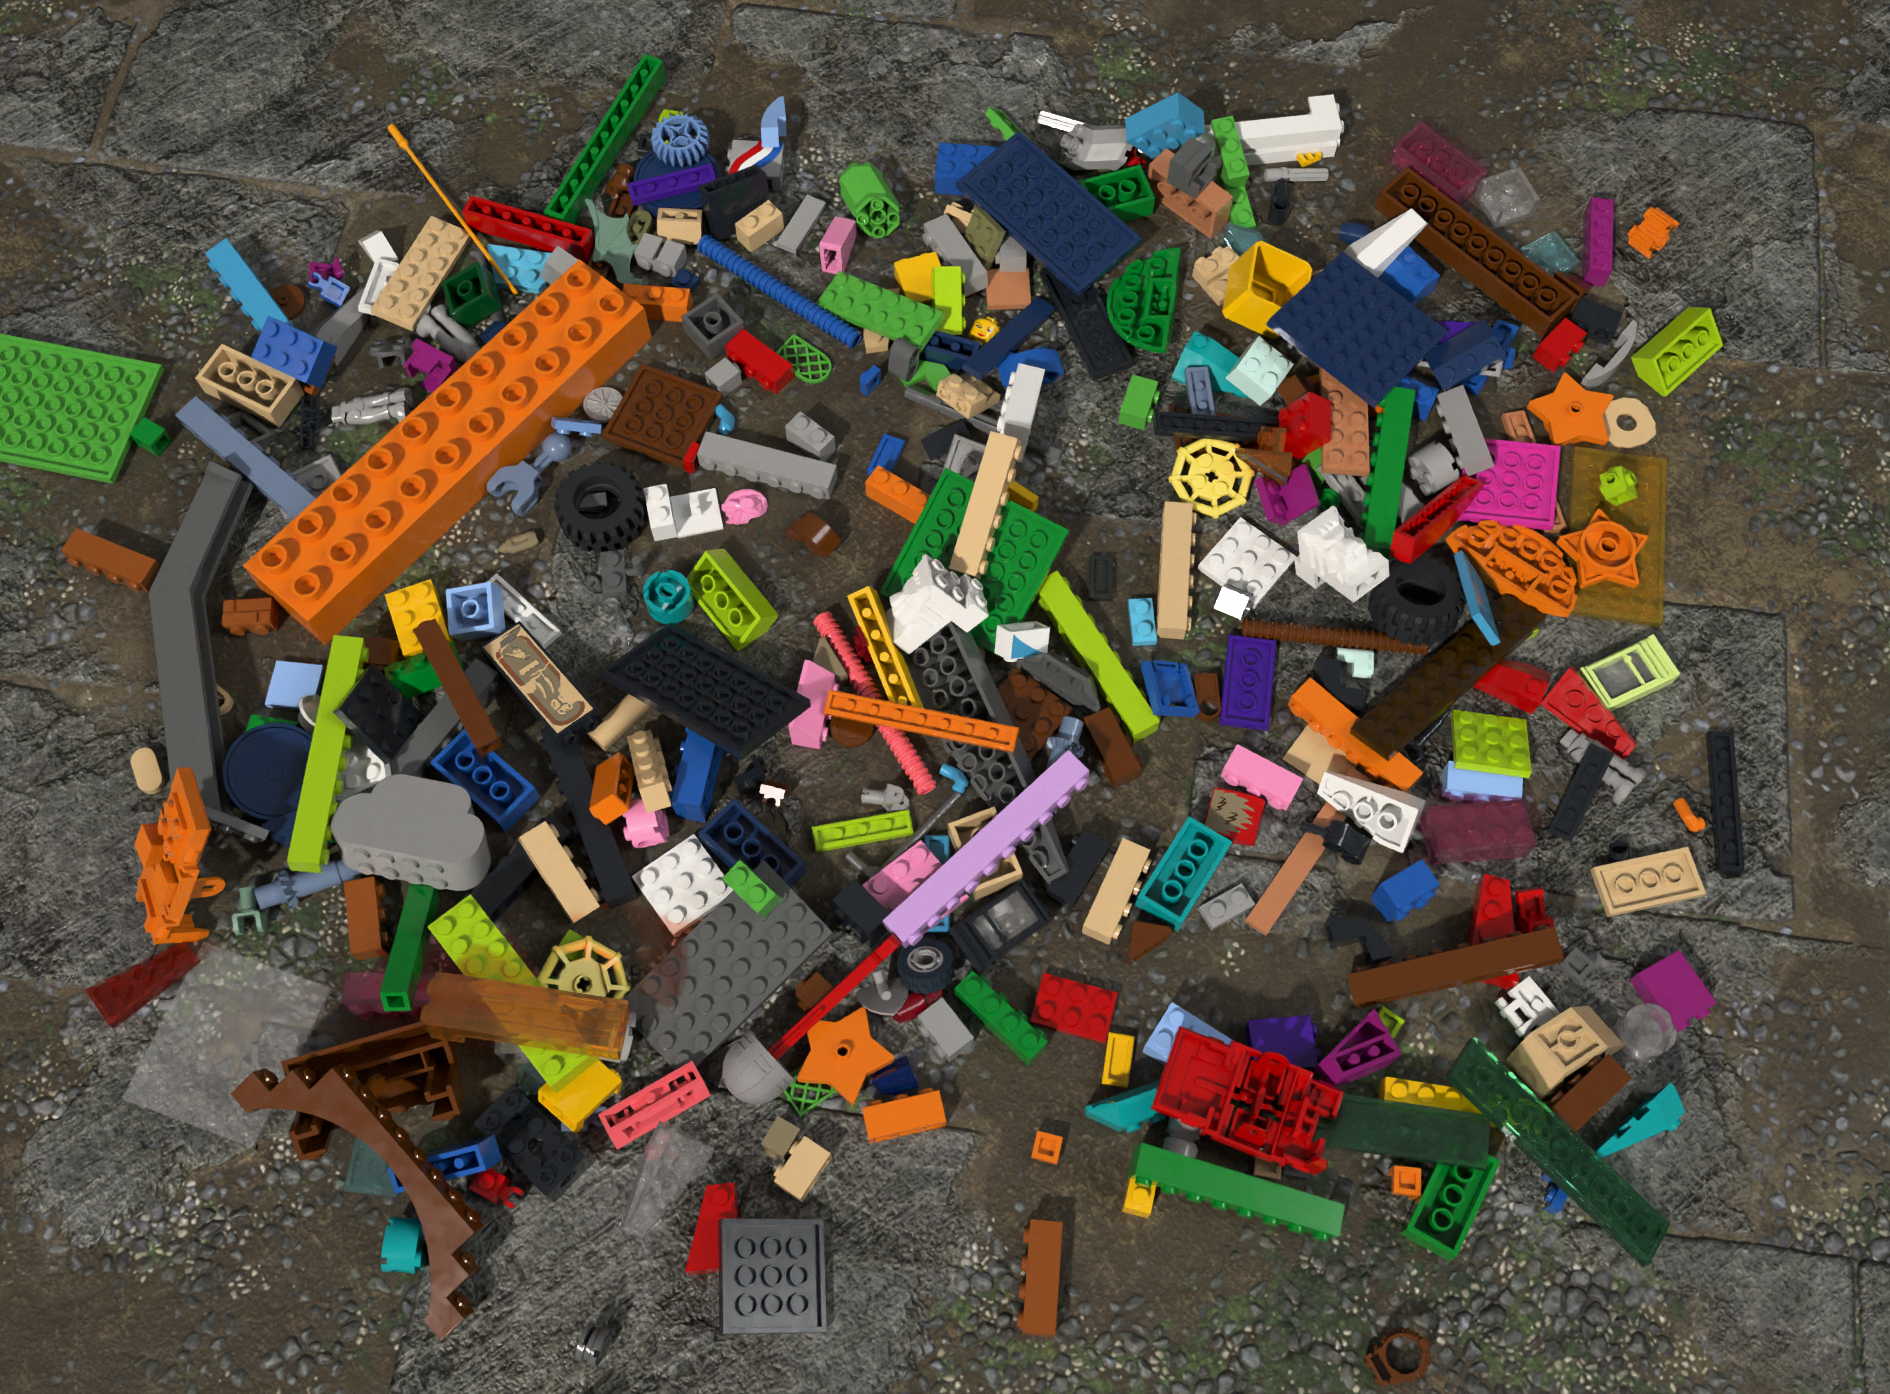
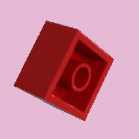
M1308 392L1279 411V451L1301 459L1331 441L1330 400Z

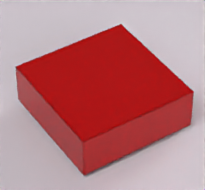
M695 442L691 443L683 459L685 471L691 474L695 473L699 465L697 453L700 444Z

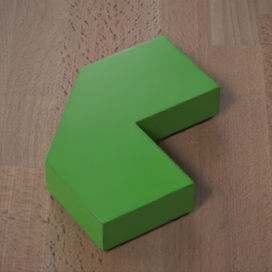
M919 360L917 371L909 382L901 378L899 379L905 388L926 379L935 394H937L939 381L951 374L945 365Z

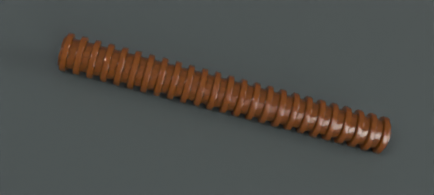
M1247 617L1244 618L1241 626V636L1278 639L1279 642L1286 640L1287 643L1294 641L1295 644H1298V642L1302 644L1309 642V645L1316 643L1317 646L1324 644L1325 647L1331 645V647L1338 645L1339 648H1343V646H1346V648L1353 647L1354 649L1360 647L1362 650L1366 648L1368 650L1376 649L1377 652L1381 650L1388 652L1390 650L1391 653L1398 651L1399 654L1405 652L1407 655L1411 653L1418 655L1420 653L1421 656H1425L1429 645L1426 646L1425 643L1421 646H1413V643H1400L1401 640L1396 638L1393 640L1387 636L1386 632L1382 633L1380 630L1377 633L1375 630L1368 632L1367 629L1360 631L1359 628H1356V630L1352 628L1345 630V627L1340 629L1337 626L1330 628L1329 625L1323 627V625L1315 627V624L1308 626L1307 623L1300 625L1298 622L1294 625L1293 622L1286 624L1285 621L1278 623L1277 620H1274V622L1266 620L1264 622L1263 619L1256 621L1255 618L1248 620Z

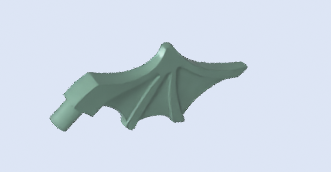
M585 199L595 228L593 262L609 264L616 274L618 285L624 287V284L644 285L643 279L634 278V274L630 273V261L638 244H633L628 236V225L630 223L628 213L623 218H612L602 214L595 207L592 200Z

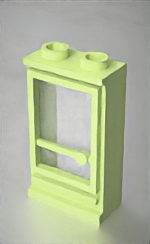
M1654 634L1588 666L1581 667L1577 671L1610 712L1672 684L1680 675V672Z

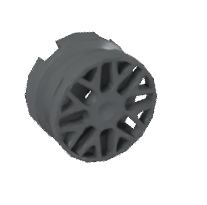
M589 1322L578 1342L575 1359L581 1362L584 1360L589 1361V1365L597 1368L608 1348L612 1330L605 1327L600 1329L597 1324Z

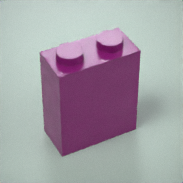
M1680 950L1639 972L1629 980L1665 1033L1672 1029H1675L1678 1033L1691 1025L1688 1020L1696 1017L1699 1021L1712 1013L1709 1008L1717 1003Z

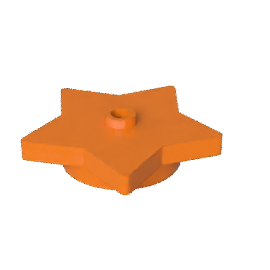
M1566 372L1563 373L1553 393L1531 400L1527 405V408L1543 421L1544 427L1549 433L1551 445L1564 446L1568 443H1579L1582 441L1606 445L1609 440L1602 416L1614 396L1587 391Z
M1597 509L1585 530L1566 534L1558 538L1556 543L1577 562L1579 587L1581 589L1605 580L1636 588L1639 584L1635 556L1648 539V536L1630 532L1622 525L1612 522L1601 509Z
M861 1007L838 1022L819 1020L807 1032L811 1050L797 1075V1081L832 1086L851 1105H854L867 1076L894 1062V1056L871 1038L865 1007ZM841 1051L848 1052L845 1056L838 1054Z

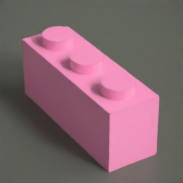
M1238 744L1221 774V777L1232 786L1238 785L1245 789L1249 795L1260 797L1268 801L1272 807L1287 811L1303 781V778Z

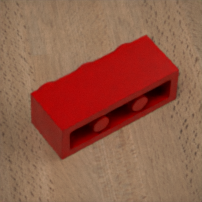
M744 329L725 345L726 358L731 363H736L746 376L756 379L767 391L771 390L777 395L794 378L792 364Z

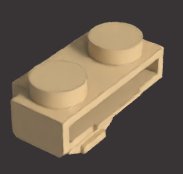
M952 202L951 205L947 204L944 214L952 217V222L961 234H965L973 212L971 210V213L963 210V206Z

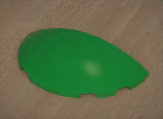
M1181 248L1162 249L1153 252L1152 257L1143 261L1140 259L1133 261L1126 267V272L1120 279L1115 278L1107 296L1109 321L1122 339L1140 349L1157 353H1166L1168 350L1177 308Z

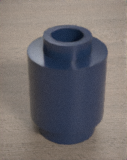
M1348 221V223H1342L1338 240L1350 245L1371 233L1372 230H1368L1369 225Z

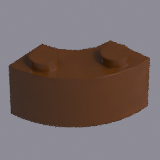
M359 637L364 638L365 646L369 648L368 662L363 663L362 669H366L374 664L385 675L384 668L398 660L399 641L378 637Z

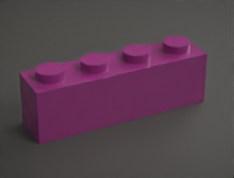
M1591 197L1584 211L1582 280L1593 286L1604 287L1612 272L1613 199Z

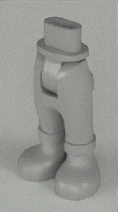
M445 304L438 305L432 309L431 315L433 319L429 315H425L417 325L416 331L420 337L428 338L431 336L449 355L463 364L481 349L475 338L451 317L449 308ZM435 321L443 325V327L446 330H448L454 336V338L450 337L440 326H438L435 323Z
M403 387L394 393L385 392L374 396L356 397L347 403L344 401L339 406H332L331 418L333 423L342 422L344 425L372 424L397 418L400 423L411 413L409 408L413 407V396L408 387Z
M1573 729L1560 740V743L1567 748L1566 752L1568 754L1571 753V756L1579 765L1590 743L1612 752L1599 741L1588 738L1584 733L1579 735ZM1614 753L1602 780L1608 786L1612 785L1614 788L1612 800L1619 806L1644 779L1647 772L1642 768L1629 766V762Z

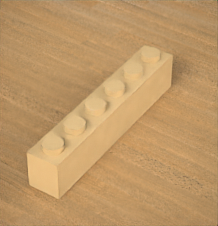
M990 431L949 569L955 573L962 575L966 573L970 577L980 579L981 575H984L987 571V555L989 551L992 552L995 545L994 532L995 529H999L1002 522L1001 509L1002 506H1006L1009 499L1008 486L1015 479L1016 469L1014 467L1016 460H1020L1023 453V446H1021L1022 443L1018 438Z
M1168 501L1164 503L1156 636L1159 638L1184 640L1186 631L1191 629V617H1187V610L1192 608V596H1188V590L1193 587V575L1189 574V569L1194 566V554H1190L1191 547L1195 545V533H1191L1192 526L1195 527L1196 513L1192 512L1193 503Z

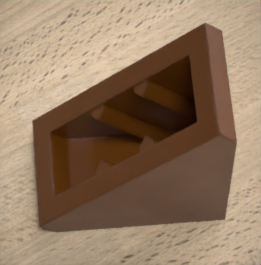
M1134 921L1131 928L1126 960L1128 965H1131L1168 940L1172 934L1171 928Z

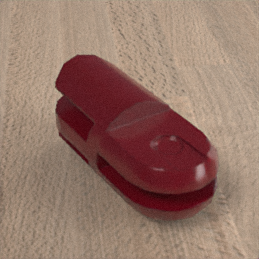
M943 990L928 994H917L914 991L908 992L904 1005L894 1016L891 1015L892 1019L902 1023L917 1018L919 1014L944 996Z

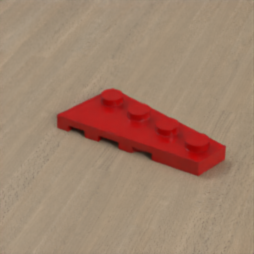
M1572 665L1540 703V705L1579 734L1584 733L1588 738L1599 741L1623 760L1637 745V742Z

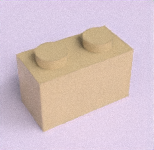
M767 200L735 223L737 240L752 253L784 230L782 212Z
M659 208L657 235L663 238L662 243L670 240L680 244H698L703 235L702 210Z
M806 1136L801 1141H795L789 1151L791 1154L786 1164L782 1162L774 1173L776 1177L774 1180L775 1184L802 1203L832 1159L830 1152Z

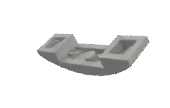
M1632 320L1619 336L1614 345L1619 351L1604 368L1596 363L1583 378L1580 386L1585 390H1590L1602 384L1620 367L1635 340L1637 322L1635 320Z

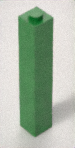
M411 883L409 885L380 990L384 1011L412 1010L431 931L427 926L434 922L439 904L438 891L432 886Z

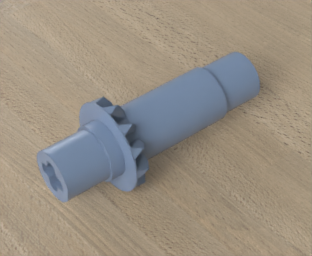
M1064 716L1056 737L1047 738L1046 746L1048 749H1051L1045 771L1068 750L1076 758L1083 756L1085 749L1079 745V738L1084 725L1081 720ZM1058 808L1052 813L1053 816L1056 815Z
M342 859L332 860L328 862V865L323 866L322 873L300 871L290 875L287 870L278 871L279 879L254 888V892L261 910L280 903H288L290 909L297 907L298 898L342 884L344 881L362 876V874L347 867Z

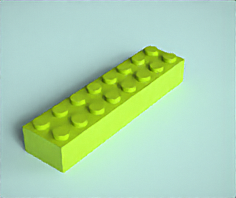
M471 894L427 926L556 1094L599 1060L594 1051Z

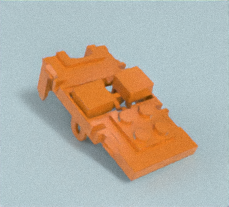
M178 767L171 785L169 797L163 802L164 808H161L157 823L141 824L135 841V848L143 865L141 876L137 881L136 898L137 902H145L147 918L144 927L146 933H151L154 945L197 942L208 937L210 930L195 928L191 914H184L186 906L193 898L214 896L225 887V882L221 877L197 878L200 872L198 864L210 835L211 826L194 771L190 767ZM215 885L212 888L202 889L204 886Z

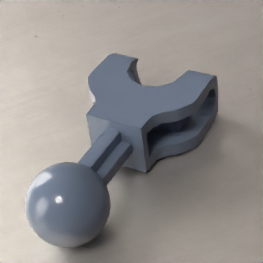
M561 433L549 434L543 441V452L530 465L522 460L518 465L500 468L488 481L487 491L495 497H501L510 490L518 491L511 503L512 510L518 516L528 514L539 502V488L544 483L540 474L553 461H564L571 454L572 444L566 435Z

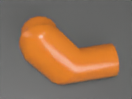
M1684 798L1674 801L1673 806L1690 831L1698 832L1705 828V820L1700 816L1695 817Z

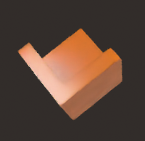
M1394 1165L1388 1169V1175L1392 1176L1391 1194L1408 1196V1199L1413 1200L1421 1196V1168Z

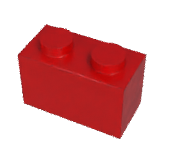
M1565 317L1538 345L1533 358L1554 373L1560 366L1564 368L1569 363L1573 353L1578 354L1585 345L1583 340L1587 333Z

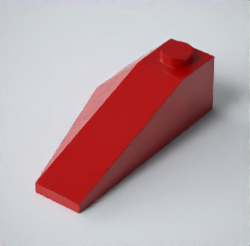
M1503 660L1473 687L1527 713L1533 714L1540 705L1549 686L1551 674L1529 663Z

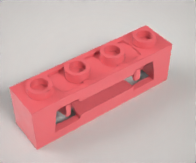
M690 1061L601 1112L598 1116L618 1150L711 1095L693 1061ZM682 1075L684 1076L685 1081L681 1084L673 1081ZM671 1081H673L672 1084H673V1086H674V1088H672V1089L670 1088V1086H669V1084H668V1083L671 1082ZM630 1105L633 1110L631 1113L628 1109H625L624 1117L619 1119L615 1115Z

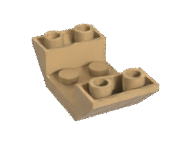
M1576 1006L1568 1008L1529 1033L1507 1057L1506 1061L1536 1096L1543 1100L1562 1087L1566 1076L1593 1060L1596 1056L1601 1058L1607 1054L1611 1056L1622 1049L1625 1044L1589 1006Z

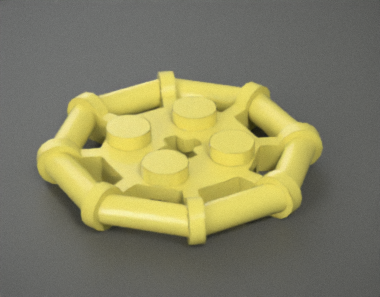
M1199 439L1185 447H1179L1171 476L1168 479L1169 483H1172L1181 502L1193 503V511L1212 516L1213 519H1218L1220 515L1240 505L1244 506L1247 502L1246 496L1255 472L1248 464L1236 457L1235 453L1238 455L1243 454L1240 449L1241 445L1224 440ZM1211 446L1228 451L1229 453L1226 457L1212 453ZM1205 447L1206 454H1202L1196 459L1190 455ZM1232 456L1235 457L1242 471L1235 472L1233 464L1229 461ZM1186 460L1190 464L1188 475L1182 476L1181 472ZM1214 472L1217 480L1214 479L1212 482H1209L1205 474ZM1237 478H1242L1239 491L1236 493L1232 490L1234 481ZM1182 482H1187L1191 486L1193 492L1191 497H1189ZM1228 495L1232 498V500L1220 506L1217 505V500L1223 496ZM1198 497L1207 501H1211V506L1196 502L1194 500Z
M587 935L585 938L560 946L554 945L551 948V954L538 977H536L549 995L548 984L556 985L559 1001L556 1004L559 1008L566 1005L576 1011L575 1019L566 1014L565 1016L579 1034L581 1031L595 1027L597 1021H595L596 1016L583 1019L584 1012L598 1008V1006L604 1007V998L609 994L610 990L617 991L608 1007L618 1009L619 1002L628 991L630 992L631 987L628 986L621 953L611 950L593 940L592 936ZM584 949L582 958L569 961L565 956L566 954ZM591 950L608 960L603 964L594 961L591 958ZM558 960H560L564 966L559 971L558 977L556 979H548ZM611 966L613 967L617 985H611L607 969ZM582 977L590 982V985L586 986L585 992L577 988V984L580 982L579 979Z

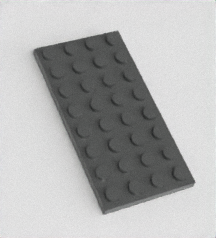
M763 861L754 872L782 900L765 918L752 909L733 890L618 1004L619 1009L636 1012L635 1027L674 1070L690 1061H693L698 1069L834 934L766 861Z

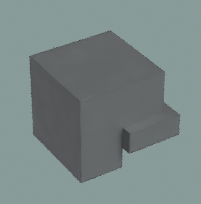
M1190 137L1171 158L1167 182L1196 199L1216 177L1218 165L1211 162L1216 144L1210 140L1202 144L1193 137Z

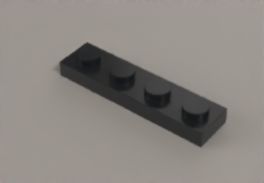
M1590 743L1547 833L1572 843L1612 761L1614 753Z

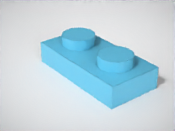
M1152 598L1128 599L1132 646L1156 645L1157 636Z

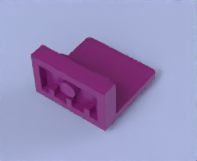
M1305 464L1283 476L1287 480L1286 486H1281L1277 482L1262 476L1255 480L1267 521L1284 526L1320 504L1308 466Z

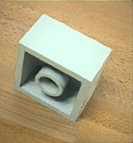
M1258 336L1245 349L1226 376V379L1261 406L1273 395L1294 364Z

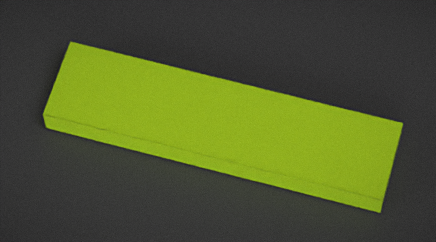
M907 809L813 826L812 832L817 853L910 836L913 834L910 812Z

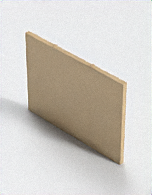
M1308 725L1282 759L1319 785L1325 770L1345 775L1350 767L1355 769L1357 766L1350 763L1345 756L1346 754L1339 748L1335 749L1330 746L1324 735L1314 732Z

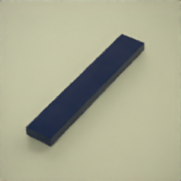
M1037 297L963 363L962 369L981 381L1055 313L1056 307Z

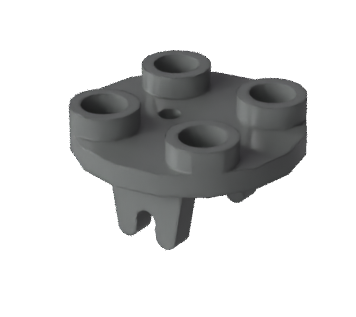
M400 337L396 339L397 341L388 342V339H377L374 341L375 345H371L368 348L369 355L377 357L379 368H385L387 356L395 355L400 357L402 367H404L405 362L408 360L407 352L413 350L410 337Z

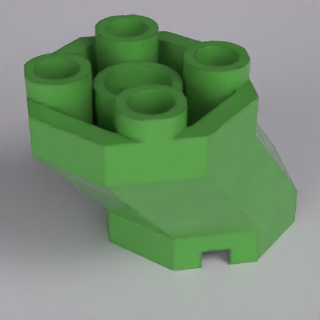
M858 162L851 163L840 174L842 198L861 230L875 238L888 236L900 224L899 203L885 182L883 173L872 163L864 162V164L858 165Z

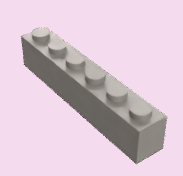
M707 431L697 453L699 465L707 470H718L729 476L737 475L745 477L752 482L760 481L772 487L787 488L794 493L810 494L817 499H830L838 477L837 465Z

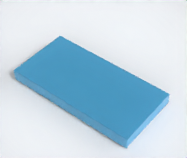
M1461 550L1454 554L1471 617L1490 645H1497L1501 642L1482 579Z

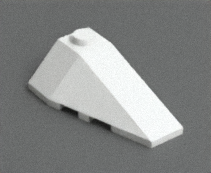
M1327 770L1324 771L1317 792L1318 795L1338 811L1344 812L1355 821L1354 824L1359 828L1363 827L1374 836L1373 839L1379 844L1401 853L1407 847L1426 800L1400 790Z

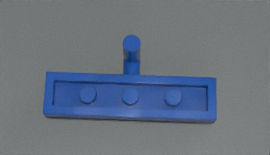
M1498 319L1492 331L1504 352H1506L1507 359L1504 360L1503 368L1510 370L1514 365L1515 349L1509 346L1518 334L1519 326ZM1477 375L1462 385L1466 392L1478 396L1490 376Z

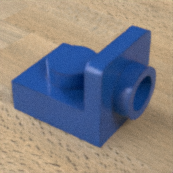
M1548 1169L1543 1172L1541 1178L1554 1185V1187L1550 1186L1544 1196V1200L1547 1202L1543 1209L1554 1215L1561 1211L1574 1183L1568 1180V1176L1558 1169Z

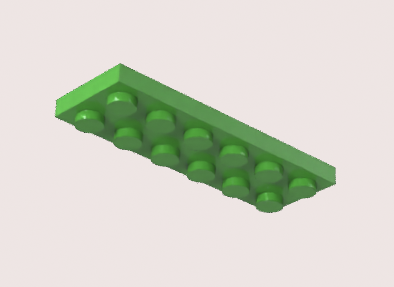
M841 271L837 273L816 302L818 306L823 307V310L826 309L829 313L834 314V316L893 341L901 337L919 347L920 352L945 318L944 313L940 310Z

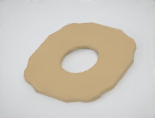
M1623 397L1611 401L1602 416L1609 437L1608 441L1615 447L1632 448L1646 444L1656 435V423L1651 413L1636 398ZM1620 415L1633 417L1636 421V428L1631 431L1622 430L1617 425V417Z

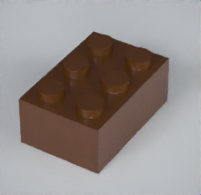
M1609 1054L1602 1059L1596 1056L1593 1060L1586 1063L1574 1078L1568 1080L1556 1095H1553L1546 1101L1545 1122L1561 1139L1568 1137L1578 1131L1632 1077Z

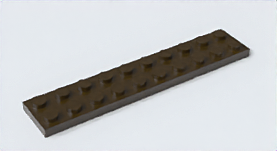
M1506 593L1490 607L1501 643L1494 646L1490 645L1475 621H1473L1355 723L1350 729V734L1389 761L1529 638L1533 631L1537 628L1539 629L1545 623L1546 617L1516 597Z

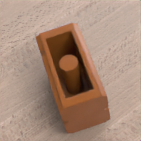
M273 597L224 601L222 625L229 634L244 636L245 633L254 632L259 635H266L269 631L278 630L279 606Z

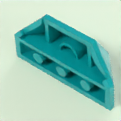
M1159 1080L1087 1105L1084 1109L1085 1116L1118 1132L1126 1130L1128 1134L1142 1129L1141 1124L1150 1121L1152 1125L1163 1122L1167 1119L1166 1115L1150 1109Z

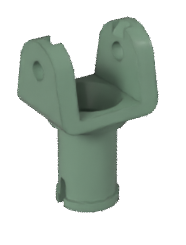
M256 887L239 888L241 911L232 915L233 929L236 936L243 935L244 918L255 917L258 932H266L267 914L257 909L254 892Z

